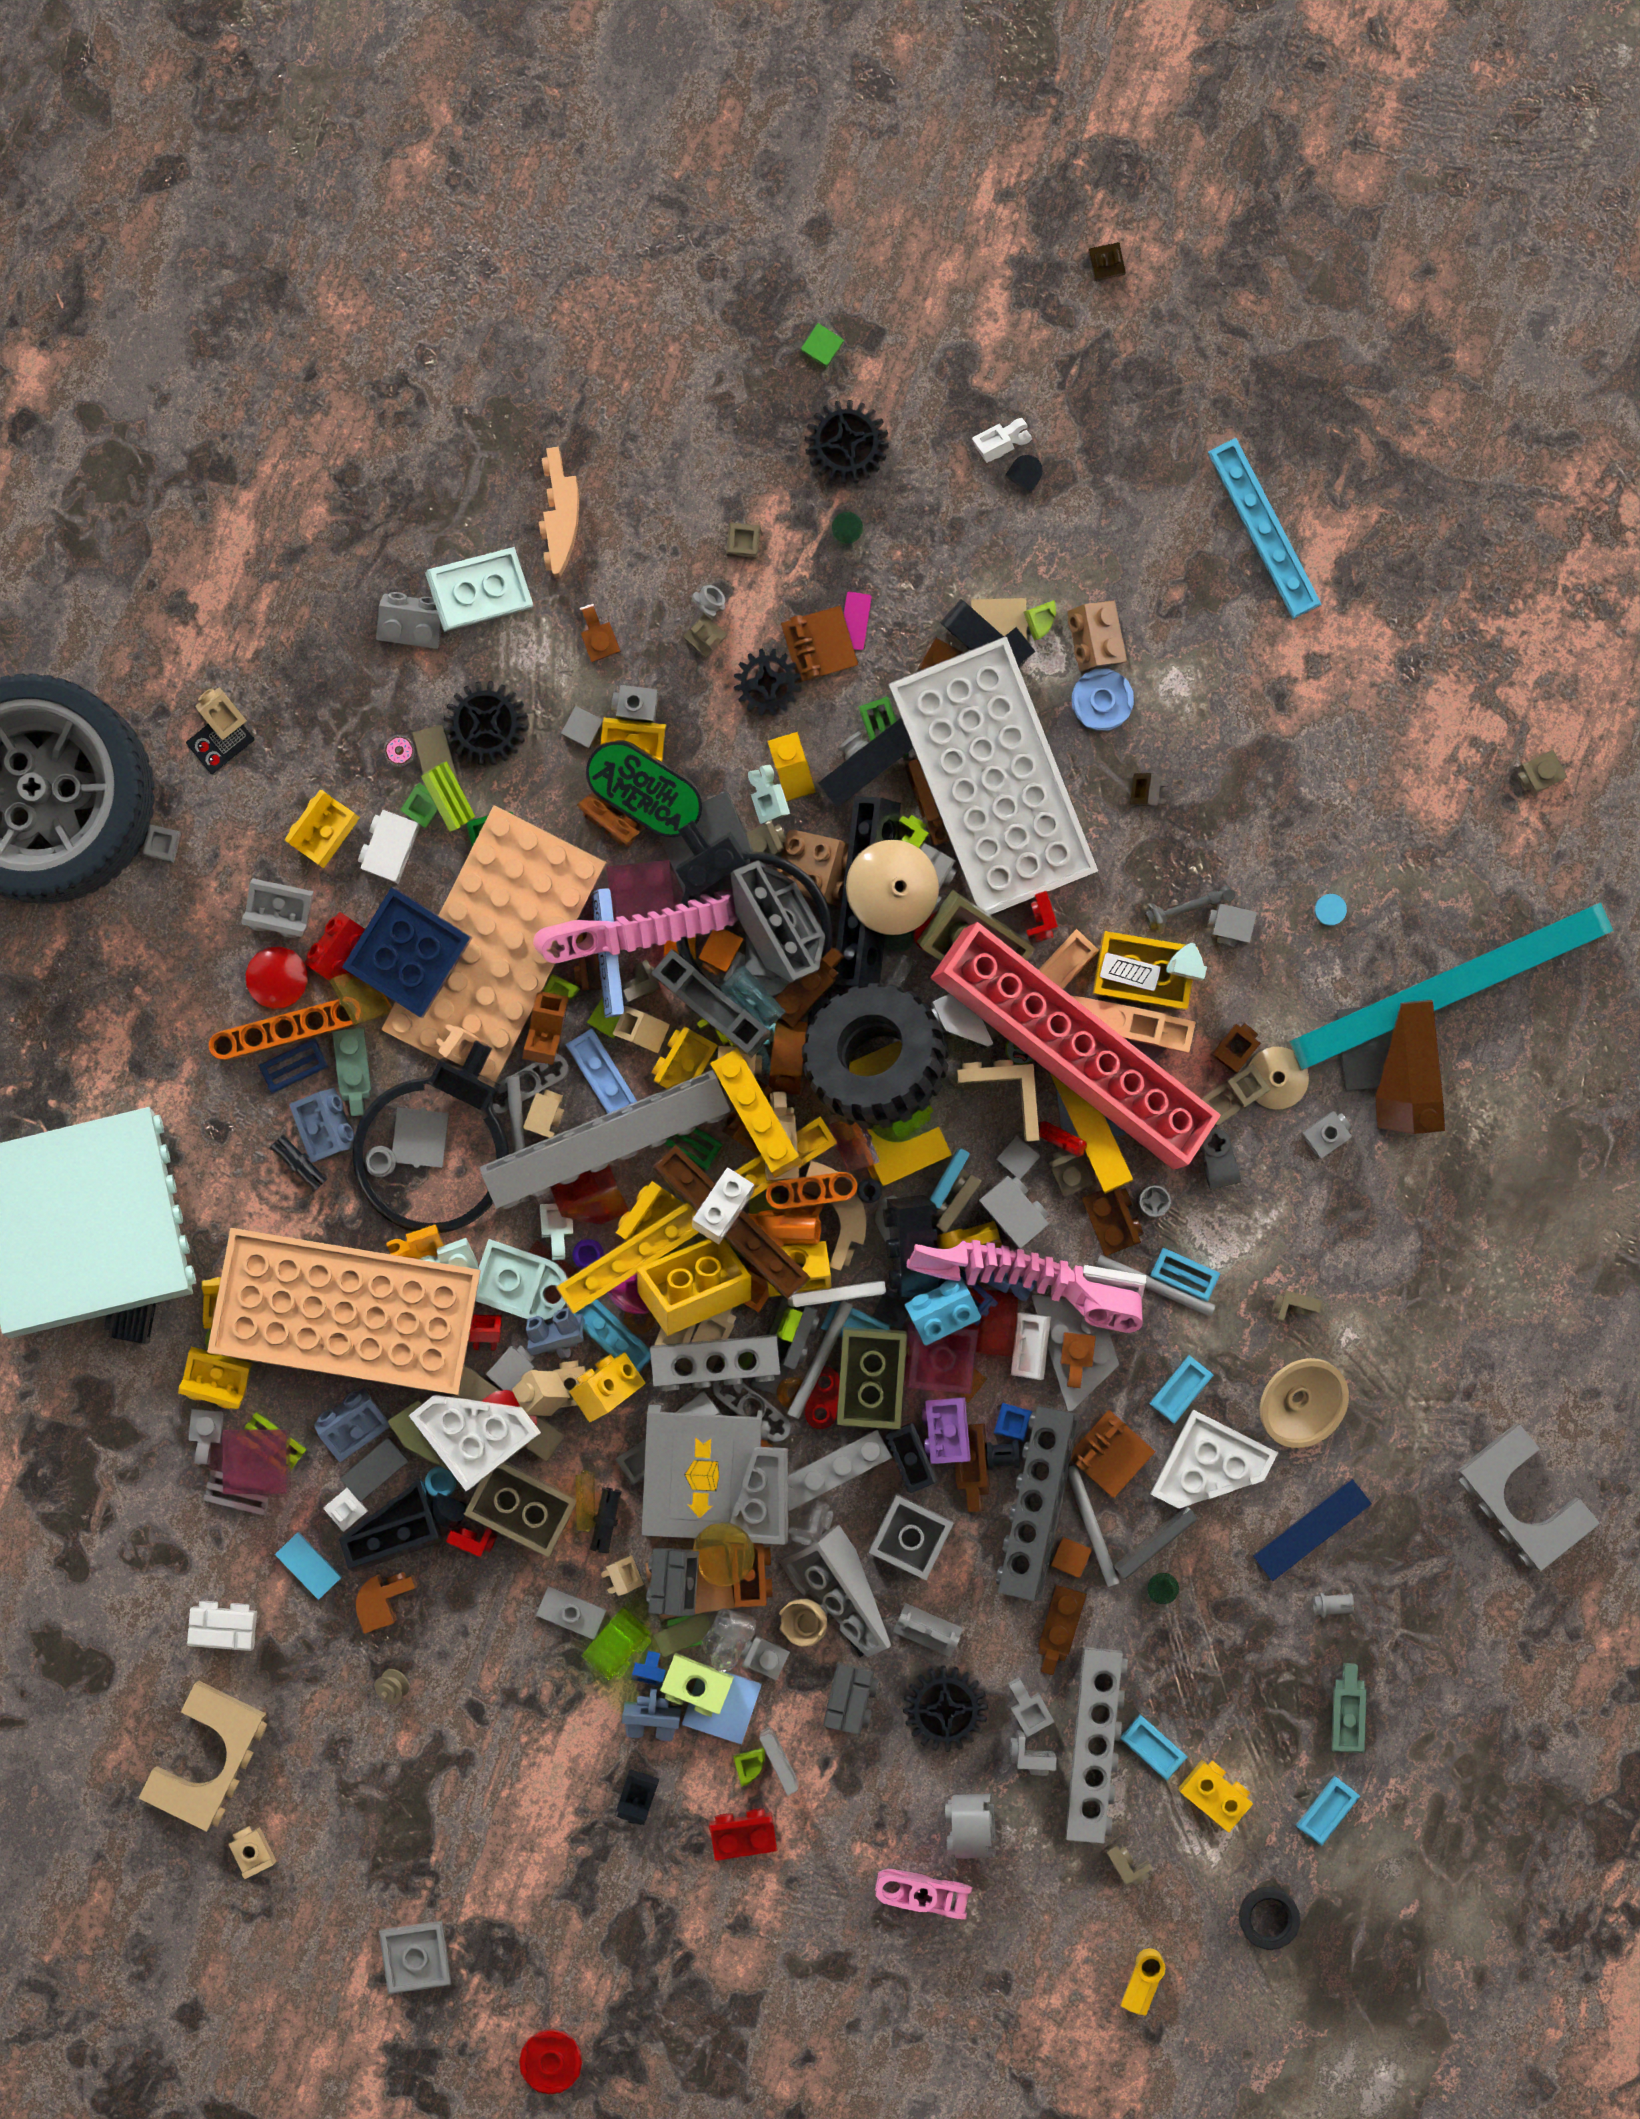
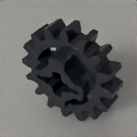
M763 648L759 649V657L757 658L749 653L748 659L750 662L748 664L743 662L738 664L743 670L742 674H734V678L741 681V684L734 686L735 692H743V695L738 699L740 704L748 701L747 711L752 712L755 708H758L760 717L764 716L766 710H770L772 717H776L777 708H781L786 713L788 711L786 703L788 701L794 704L797 702L792 695L793 692H801V687L795 685V681L802 679L801 674L792 673L797 664L795 662L787 664L788 655L786 653L778 658L776 649H772L770 655H765ZM770 663L781 666L786 673L775 672L771 669ZM758 665L759 671L756 676L747 680L751 670ZM765 669L771 680H776V683L771 685L770 697L765 687L759 686V683L764 682ZM788 685L785 695L777 701L776 695L779 690ZM758 692L765 697L766 703L755 700L749 693Z

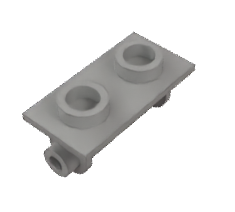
M905 1603L893 1632L951 1657L957 1647L963 1628Z

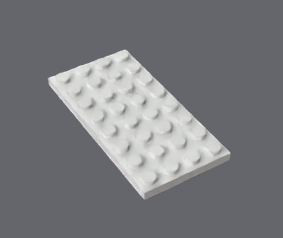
M1007 637L888 684L976 906L991 915L1031 899L1037 893L1051 891L1098 872Z

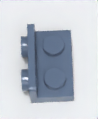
M335 1088L317 1092L289 1104L311 1163L353 1148L354 1132L348 1124L343 1111V1102L340 1096L337 1095Z
M365 1387L348 1394L341 1404L334 1409L324 1411L317 1421L314 1422L318 1436L339 1463L391 1427L387 1422L388 1419L371 1399Z

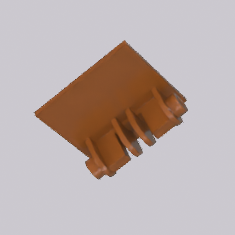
M841 605L806 616L797 615L791 617L789 621L781 623L792 663L795 662L797 664L795 673L801 674L802 679L798 680V683L858 666Z
M594 792L576 805L584 812L583 816L594 825L599 823L597 826L599 829L602 827L606 828L605 834L608 835L611 832L610 837L620 846L626 845L630 848L635 842L636 836L646 828L600 799Z
M1108 1409L1073 1448L1071 1461L1112 1498H1115L1156 1451Z

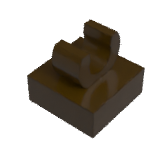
M1119 242L1088 249L1094 281L1126 274Z
M1134 773L1130 804L1136 806H1158V804H1165L1166 799L1160 798L1159 793L1160 787H1168V782L1161 780L1162 775Z

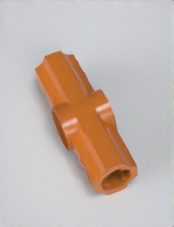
M765 1210L757 1214H747L780 1247L786 1244L817 1245L820 1242L822 1231L819 1216L785 1215V1212L781 1210Z

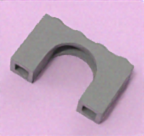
M1515 1423L1457 1470L1462 1476L1458 1481L1469 1495L1475 1492L1482 1502L1478 1506L1489 1519L1495 1517L1502 1527L1498 1531L1509 1544L1515 1542L1521 1549L1518 1556L1529 1569L1534 1566L1537 1570L1542 1571L1600 1523L1582 1500L1577 1497L1573 1498L1550 1518L1540 1523H1523L1513 1517L1504 1500L1506 1481L1517 1467L1540 1450L1520 1424Z

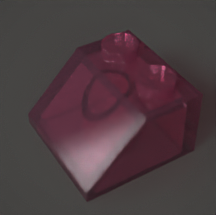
M909 1322L903 1385L908 1388L971 1394L978 1331L961 1328L933 1343L924 1345L914 1323Z

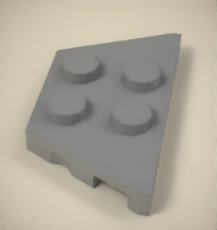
M1032 1295L1031 1298L1036 1314L1051 1317L1047 1348L1067 1411H1073L1119 1366L1109 1330L1089 1325L1085 1321L1084 1316L1067 1299L1060 1298L1058 1302L1051 1300L1049 1296ZM1064 1332L1096 1336L1092 1367L1083 1366L1081 1388L1067 1387L1069 1365L1060 1364Z

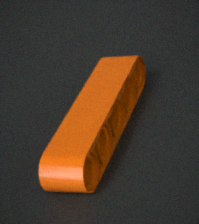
M347 998L337 999L217 1032L210 1038L209 1050L215 1058L224 1061L241 1058L329 1034L333 1031L351 1028L360 1021L362 1011L360 1006L353 1000ZM345 1004L351 1005L354 1009L353 1018L347 1022L341 1021L338 1016L339 1009ZM313 1013H320L324 1018L322 1027L317 1030H312L308 1025V1019ZM283 1021H290L293 1025V1033L288 1038H281L278 1034V1026ZM259 1029L263 1035L262 1042L258 1046L252 1047L247 1041V1036L250 1031ZM228 1037L232 1042V1049L228 1054L221 1055L217 1050L218 1041Z

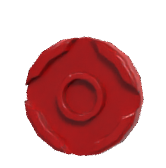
M555 2029L542 2030L531 2036L522 2047L519 2059L520 2072L524 2080L537 2092L549 2095L561 2093L572 2086L580 2075L583 2063L581 2049L575 2039L564 2031Z

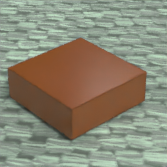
M1062 1536L1050 1566L1080 1578L1092 1548Z

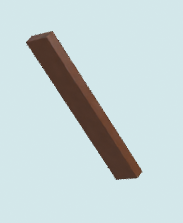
M677 1145L653 1166V1169L697 1212L716 1185ZM742 1210L724 1236V1239L788 1301L810 1280V1276Z

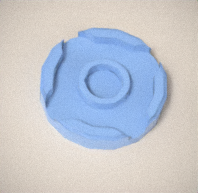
M1094 669L1085 673L1075 684L1071 695L1072 709L1076 718L1085 727L1095 731H1110L1121 726L1129 717L1134 705L1133 690L1129 681L1116 671L1111 669Z

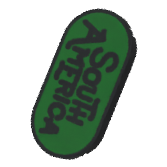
M625 740L606 742L599 745L589 757L586 766V778L594 794L652 832L663 837H679L681 835L678 829L683 827V825L692 820L696 824L698 823L702 813V799L697 786L687 777L635 744Z

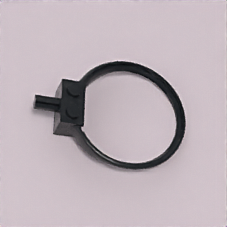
M694 820L678 829L680 835L694 854L680 863L675 870L685 885V893L680 904L689 908V900L695 899L694 896L744 865L746 863L744 860L750 859V863L759 860L766 865L789 873L805 886L816 903L821 918L822 931L825 934L821 957L823 958L831 950L833 926L828 904L820 888L802 869L792 862L771 853L742 850L731 832L709 845ZM680 937L681 940L676 941L679 955L711 982L694 961L689 948L688 938ZM711 982L743 1009L771 1008L769 1005L780 994L777 993L765 997L739 996L725 991Z
M475 1040L463 1066L443 1057L438 1061L432 1076L408 1080L391 1087L378 1096L362 1116L353 1141L352 1154L355 1176L362 1193L370 1205L391 1223L414 1232L436 1224L439 1233H446L474 1222L493 1204L490 1193L487 1191L483 1199L473 1209L453 1220L427 1223L408 1219L394 1212L377 1196L367 1180L363 1164V1146L366 1133L378 1112L386 1104L399 1096L425 1090V1084L431 1085L485 1112L489 1117L483 1120L489 1128L495 1144L496 1160L509 1155L505 1130L493 1108V1100L500 1084L480 1075L492 1050V1047L488 1046V1044Z

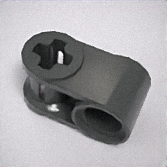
M1213 1127L1200 1147L1204 1160L1205 1176L1210 1190L1241 1183L1240 1172L1233 1154L1230 1138L1225 1131ZM1213 1134L1218 1138H1222L1223 1141L1218 1144L1217 1150L1212 1146H1207V1142L1212 1140L1211 1135Z

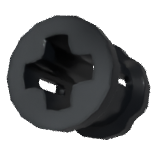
M1013 1440L1012 1444L999 1445L986 1442L988 1470H993L994 1467L998 1466L1020 1468L1018 1440Z

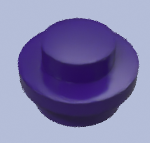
M593 1239L581 1240L575 1245L572 1253L574 1263L581 1269L604 1256L602 1246Z

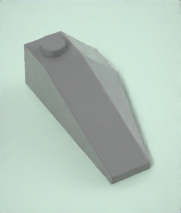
M840 1525L817 1535L779 1561L794 1586L803 1595L808 1592L820 1604L826 1615L829 1613L840 1623V1631L867 1657L891 1646L857 1551Z

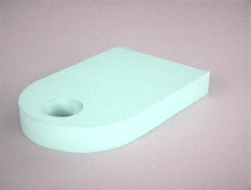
M488 1239L478 1270H481L476 1302L525 1319L540 1316L544 1320L553 1318L554 1313L558 1310L565 1308L566 1303L562 1297L557 1303L551 1304L545 1299L544 1295L545 1290L549 1286H557L568 1279L567 1274L560 1265L549 1259Z

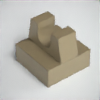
M705 613L683 635V638L705 658L727 637V634Z

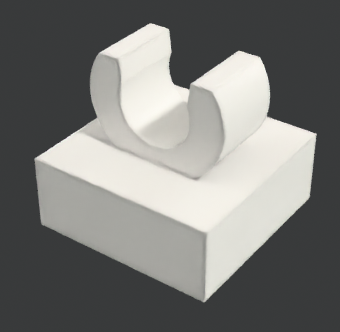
M348 1488L343 1490L323 1508L343 1532L369 1511Z

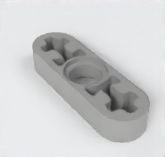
M556 1054L554 1062H562L563 1067L559 1069L561 1074L557 1077L553 1073L548 1074L544 1077L548 1083L543 1086L540 1076L534 1069L539 1066L540 1071L543 1072L550 1067L549 1064L535 1062L511 1075L519 1076L520 1079L523 1075L528 1074L532 1075L536 1080V1087L533 1091L529 1093L521 1091V1103L531 1099L536 1093H541L545 1089L563 1081L569 1073L567 1060L561 1055ZM506 1078L498 1083L500 1084L498 1091L501 1094L508 1092ZM508 1097L504 1100L506 1104L504 1107L501 1108L498 1104L493 1105L496 1113L509 1111Z
M715 1380L713 1385L714 1394L739 1416L757 1417V1415L748 1416L743 1411L745 1400L755 1398L761 1403L762 1417L766 1412V1408H769L773 1411V1413L768 1415L769 1418L775 1422L779 1419L784 1421L782 1427L785 1432L782 1435L778 1432L774 1436L769 1433L771 1426L768 1424L767 1438L769 1440L778 1442L784 1440L789 1435L791 1430L789 1419L745 1382L733 1385V1388L738 1393H741L742 1388L748 1391L740 1399L736 1407L731 1403L736 1397L731 1393H727L725 1396L720 1393L722 1387L719 1385L721 1380Z

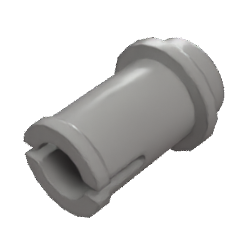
M1319 1593V1596L1313 1597L1314 1615H1320L1321 1618H1325L1329 1614L1354 1613V1607H1351V1605H1354L1351 1593L1325 1596L1324 1593Z

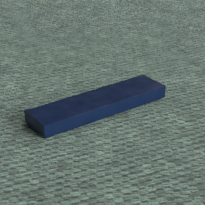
M1351 1478L1256 1552L1253 1557L1271 1581H1274L1372 1503Z

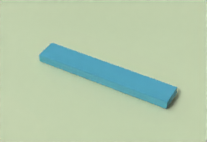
M1237 438L1208 451L1207 454L1292 619L1321 606L1322 604Z

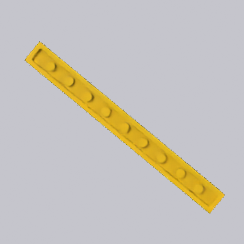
M821 1116L796 1131L797 1152L803 1162L798 1165V1168L837 1144ZM761 1154L734 1171L754 1184V1193L750 1199L766 1190L773 1182L780 1181L766 1180L765 1160ZM687 1202L557 1285L555 1288L571 1313H576L635 1275L637 1268L658 1260L698 1234L699 1232L692 1228V1219L697 1211Z

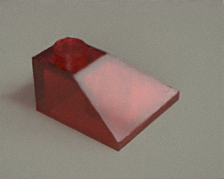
M609 1162L608 1166L600 1171L591 1172L589 1170L579 1174V1178L571 1183L562 1184L560 1182L550 1186L561 1216L565 1218L601 1225L629 1211Z
M967 1287L970 1294L980 1304L985 1300L976 1290ZM985 1290L998 1304L988 1309L990 1313L986 1317L984 1315L981 1316V1322L978 1326L972 1323L951 1333L948 1349L1012 1357L1018 1297L1010 1292Z

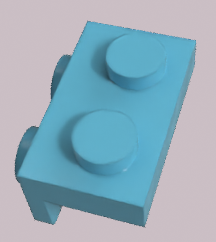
M962 1277L960 1281L948 1280L939 1288L926 1294H919L910 1302L904 1304L924 1345L933 1343L981 1319V1315Z

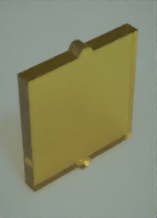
M347 973L329 980L340 999L339 1004L344 1006L354 1026L390 1013L392 1007L386 996L355 975Z
M582 1470L581 1474L576 1475L577 1531L590 1532L591 1528H595V1522H593L595 1514L594 1472Z

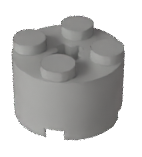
M992 1793L953 1795L952 1800H948V1804H945L946 1823H952V1831H950V1836H947L948 1855H955L956 1859L995 1857L996 1848L989 1849V1847H992L991 1840H996L994 1804H987L993 1798Z

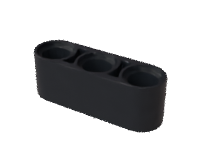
M962 599L940 621L970 651L1004 637ZM1026 659L1024 662H1022V663L1018 666L1019 669L1025 664V662H1026L1028 659Z

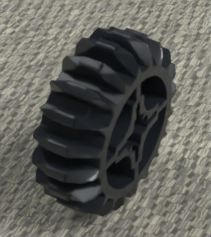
M852 400L847 401V409H841L840 401H835L836 411L834 412L831 411L828 405H825L823 411L826 417L824 418L820 414L815 413L814 420L819 425L808 424L807 430L815 434L805 436L804 439L805 443L814 445L805 449L806 455H816L810 461V465L814 467L821 463L822 466L818 470V475L823 476L829 470L831 473L828 480L831 483L835 481L836 475H841V485H846L847 476H852L853 483L858 484L859 473H862L863 477L868 480L870 479V473L867 468L870 467L875 472L880 470V466L874 460H886V455L879 450L889 449V443L879 441V439L887 437L888 431H877L884 424V421L880 418L872 422L871 420L874 418L876 411L871 409L866 415L863 414L865 404L862 402L858 405L857 410H853ZM846 419L862 423L869 432L852 431ZM837 421L838 434L834 438L828 439V442L820 444L825 429ZM843 429L846 436L850 437V440L852 438L855 440L851 443V457L848 454V450L844 449V445L842 447L839 446L842 443ZM868 442H873V447L868 457L857 464L856 450L865 446ZM824 453L841 454L845 458L847 466H840L831 462Z
M489 681L487 691H483L481 682H476L477 692L472 693L469 686H465L464 691L468 695L466 698L463 699L458 693L454 695L456 701L460 703L458 707L453 704L447 705V709L455 714L454 716H444L445 722L453 723V726L444 729V733L446 735L455 734V737L451 738L448 744L455 746L460 743L461 745L457 748L456 754L461 756L468 751L466 756L468 763H471L475 755H477L479 766H484L485 757H489L491 765L495 766L497 765L496 755L500 754L504 762L509 760L505 753L508 748L512 753H518V749L513 745L514 741L520 744L525 743V739L518 735V731L528 732L529 728L527 725L519 724V721L528 719V714H517V711L522 709L524 704L522 701L512 704L517 695L512 691L505 697V685L501 684L497 692H494V683ZM482 699L499 701L497 706H493L487 711H481L472 705L474 702ZM507 708L512 719L511 730L508 736L498 727L499 720L503 716L502 713ZM465 711L474 720V726L466 739H464L461 732V719ZM475 713L481 718L485 717L488 719V716L492 717L491 724L498 734H495L491 729L489 731L486 728L484 731L479 730L482 725ZM487 736L493 737L500 743L498 746L488 749L472 746L476 741L479 742L483 737Z
M941 1665V1675L936 1676L934 1669L929 1668L928 1673L931 1677L929 1680H926L922 1674H919L917 1678L922 1685L918 1687L910 1683L909 1689L916 1694L915 1696H904V1701L913 1703L911 1707H904L903 1713L913 1714V1717L907 1719L905 1724L906 1726L914 1724L918 1726L911 1732V1735L917 1737L923 1733L924 1736L921 1739L923 1746L928 1743L929 1739H933V1750L937 1751L939 1743L944 1742L945 1751L950 1752V1742L955 1741L957 1748L960 1750L963 1748L961 1738L965 1737L969 1743L974 1742L972 1735L969 1733L971 1730L981 1734L982 1728L975 1723L976 1721H987V1717L978 1714L979 1710H987L988 1704L978 1703V1700L984 1698L986 1693L985 1691L976 1693L973 1691L980 1685L978 1680H974L970 1684L966 1683L970 1678L968 1671L960 1679L957 1677L959 1673L958 1667L954 1666L952 1674L946 1675V1666ZM949 1683L961 1687L969 1695L971 1702L964 1703L963 1701L952 1699ZM939 1684L940 1693L938 1699L932 1703H926V1705H919L925 1692L934 1685ZM944 1693H946L949 1706H955L953 1712L949 1711L950 1715L947 1716V1724H945L942 1711H936L938 1705L942 1706L941 1702L944 1701ZM965 1712H971L968 1722L960 1730L952 1733L951 1724L953 1718L957 1715L965 1714ZM927 1714L928 1716L939 1718L942 1734L929 1729L921 1720L920 1715Z

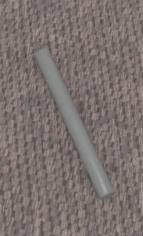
M508 1076L507 1087L514 1153L525 1148L520 1079L519 1076ZM529 1196L520 1199L521 1202L530 1201Z
M1101 1254L1095 1265L1099 1268L1146 1275ZM1146 1275V1289L1211 1317L1216 1305Z
M841 1301L787 1413L788 1415L799 1419L853 1307L852 1304Z
M1076 1464L1070 1465L1067 1477L1107 1587L1119 1583L1078 1467Z

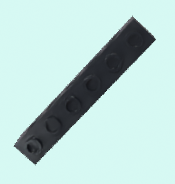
M854 796L836 947L845 957L834 968L839 974L833 984L851 988L856 986L864 988L868 987L870 983H880L886 934L869 929L854 915L847 899L846 880L851 864L865 848L880 841L897 840L901 803L879 797Z

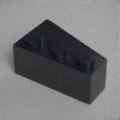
M924 1195L886 1199L887 1208L883 1209V1220L885 1227H889L890 1239L886 1240V1251L888 1258H892L893 1270L889 1271L891 1289H895V1292L900 1297L926 1294L939 1288L938 1277L907 1268V1260L910 1259L915 1244L934 1248L933 1240H937V1230L932 1229L931 1214H936V1204Z
M420 1478L417 1479L409 1488L388 1501V1504L339 1538L344 1558L350 1571L357 1572L444 1542L438 1522L432 1513V1503L424 1481Z

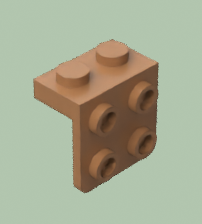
M790 830L787 833V842L784 844V851L781 857L792 862L811 877L820 888L828 905L841 908L849 844L838 839ZM777 869L778 872L796 882L803 897L813 899L800 881L789 873Z

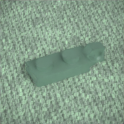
M365 1028L333 1031L339 1093L341 1094L342 1102L349 1101L351 1116H363L365 1113L364 1099L371 1098L370 1091H372Z
M1343 1663L1342 1680H1335V1687H1333L1332 1752L1364 1753L1367 1690L1364 1688V1680H1357L1358 1665L1355 1663Z

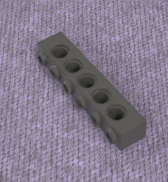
M1037 1406L1036 1412L1033 1411L1030 1416L1029 1430H1032L1030 1443H1025L1022 1453V1460L1026 1461L1024 1471L1018 1475L1016 1481V1492H1019L1017 1504L1012 1505L1009 1514V1522L1012 1523L1010 1535H1006L1003 1543L1002 1552L1006 1556L1004 1566L999 1567L996 1576V1584L999 1585L998 1593L1032 1601L1042 1599L1080 1414ZM1048 1432H1052L1056 1438V1443L1051 1449H1047L1043 1444V1437ZM1041 1463H1045L1049 1468V1475L1043 1481L1038 1478L1036 1473L1037 1467ZM1034 1494L1040 1495L1043 1501L1041 1509L1037 1512L1030 1506V1499ZM1028 1525H1032L1036 1530V1537L1030 1543L1023 1536V1531ZM1021 1556H1025L1030 1564L1028 1571L1024 1574L1017 1568V1561Z

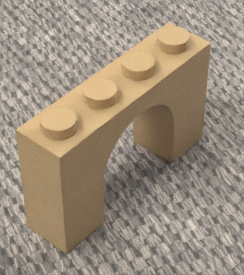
M197 1681L181 1713L210 1726L219 1733L225 1743L227 1752L224 1769L214 1780L205 1783H193L156 1766L152 1769L139 1799L207 1832L212 1825L218 1827L226 1811L221 1806L226 1796L232 1798L240 1782L235 1779L240 1767L243 1769L247 1768L254 1754L249 1749L254 1739L260 1741L268 1724L263 1722L266 1713L201 1681Z

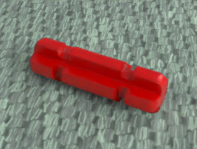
M1047 1121L1039 1123V1137L1076 1156L1084 1154V1150L1087 1148L1086 1141Z

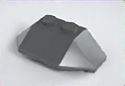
M759 860L732 871L731 880L735 913L764 966L791 983L817 972L820 967L825 934L796 882L780 872L766 867V864Z

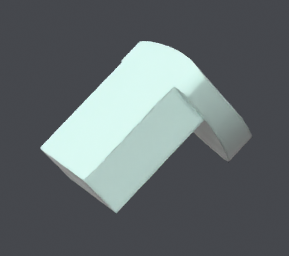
M1189 943L1176 952L1166 967L1167 973L1199 981L1205 978L1207 966H1204L1199 950L1194 943Z

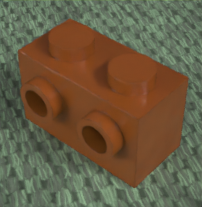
M732 1542L735 1607L767 1606V1598L773 1597L772 1578H766L765 1566H771L770 1547H764L763 1543Z

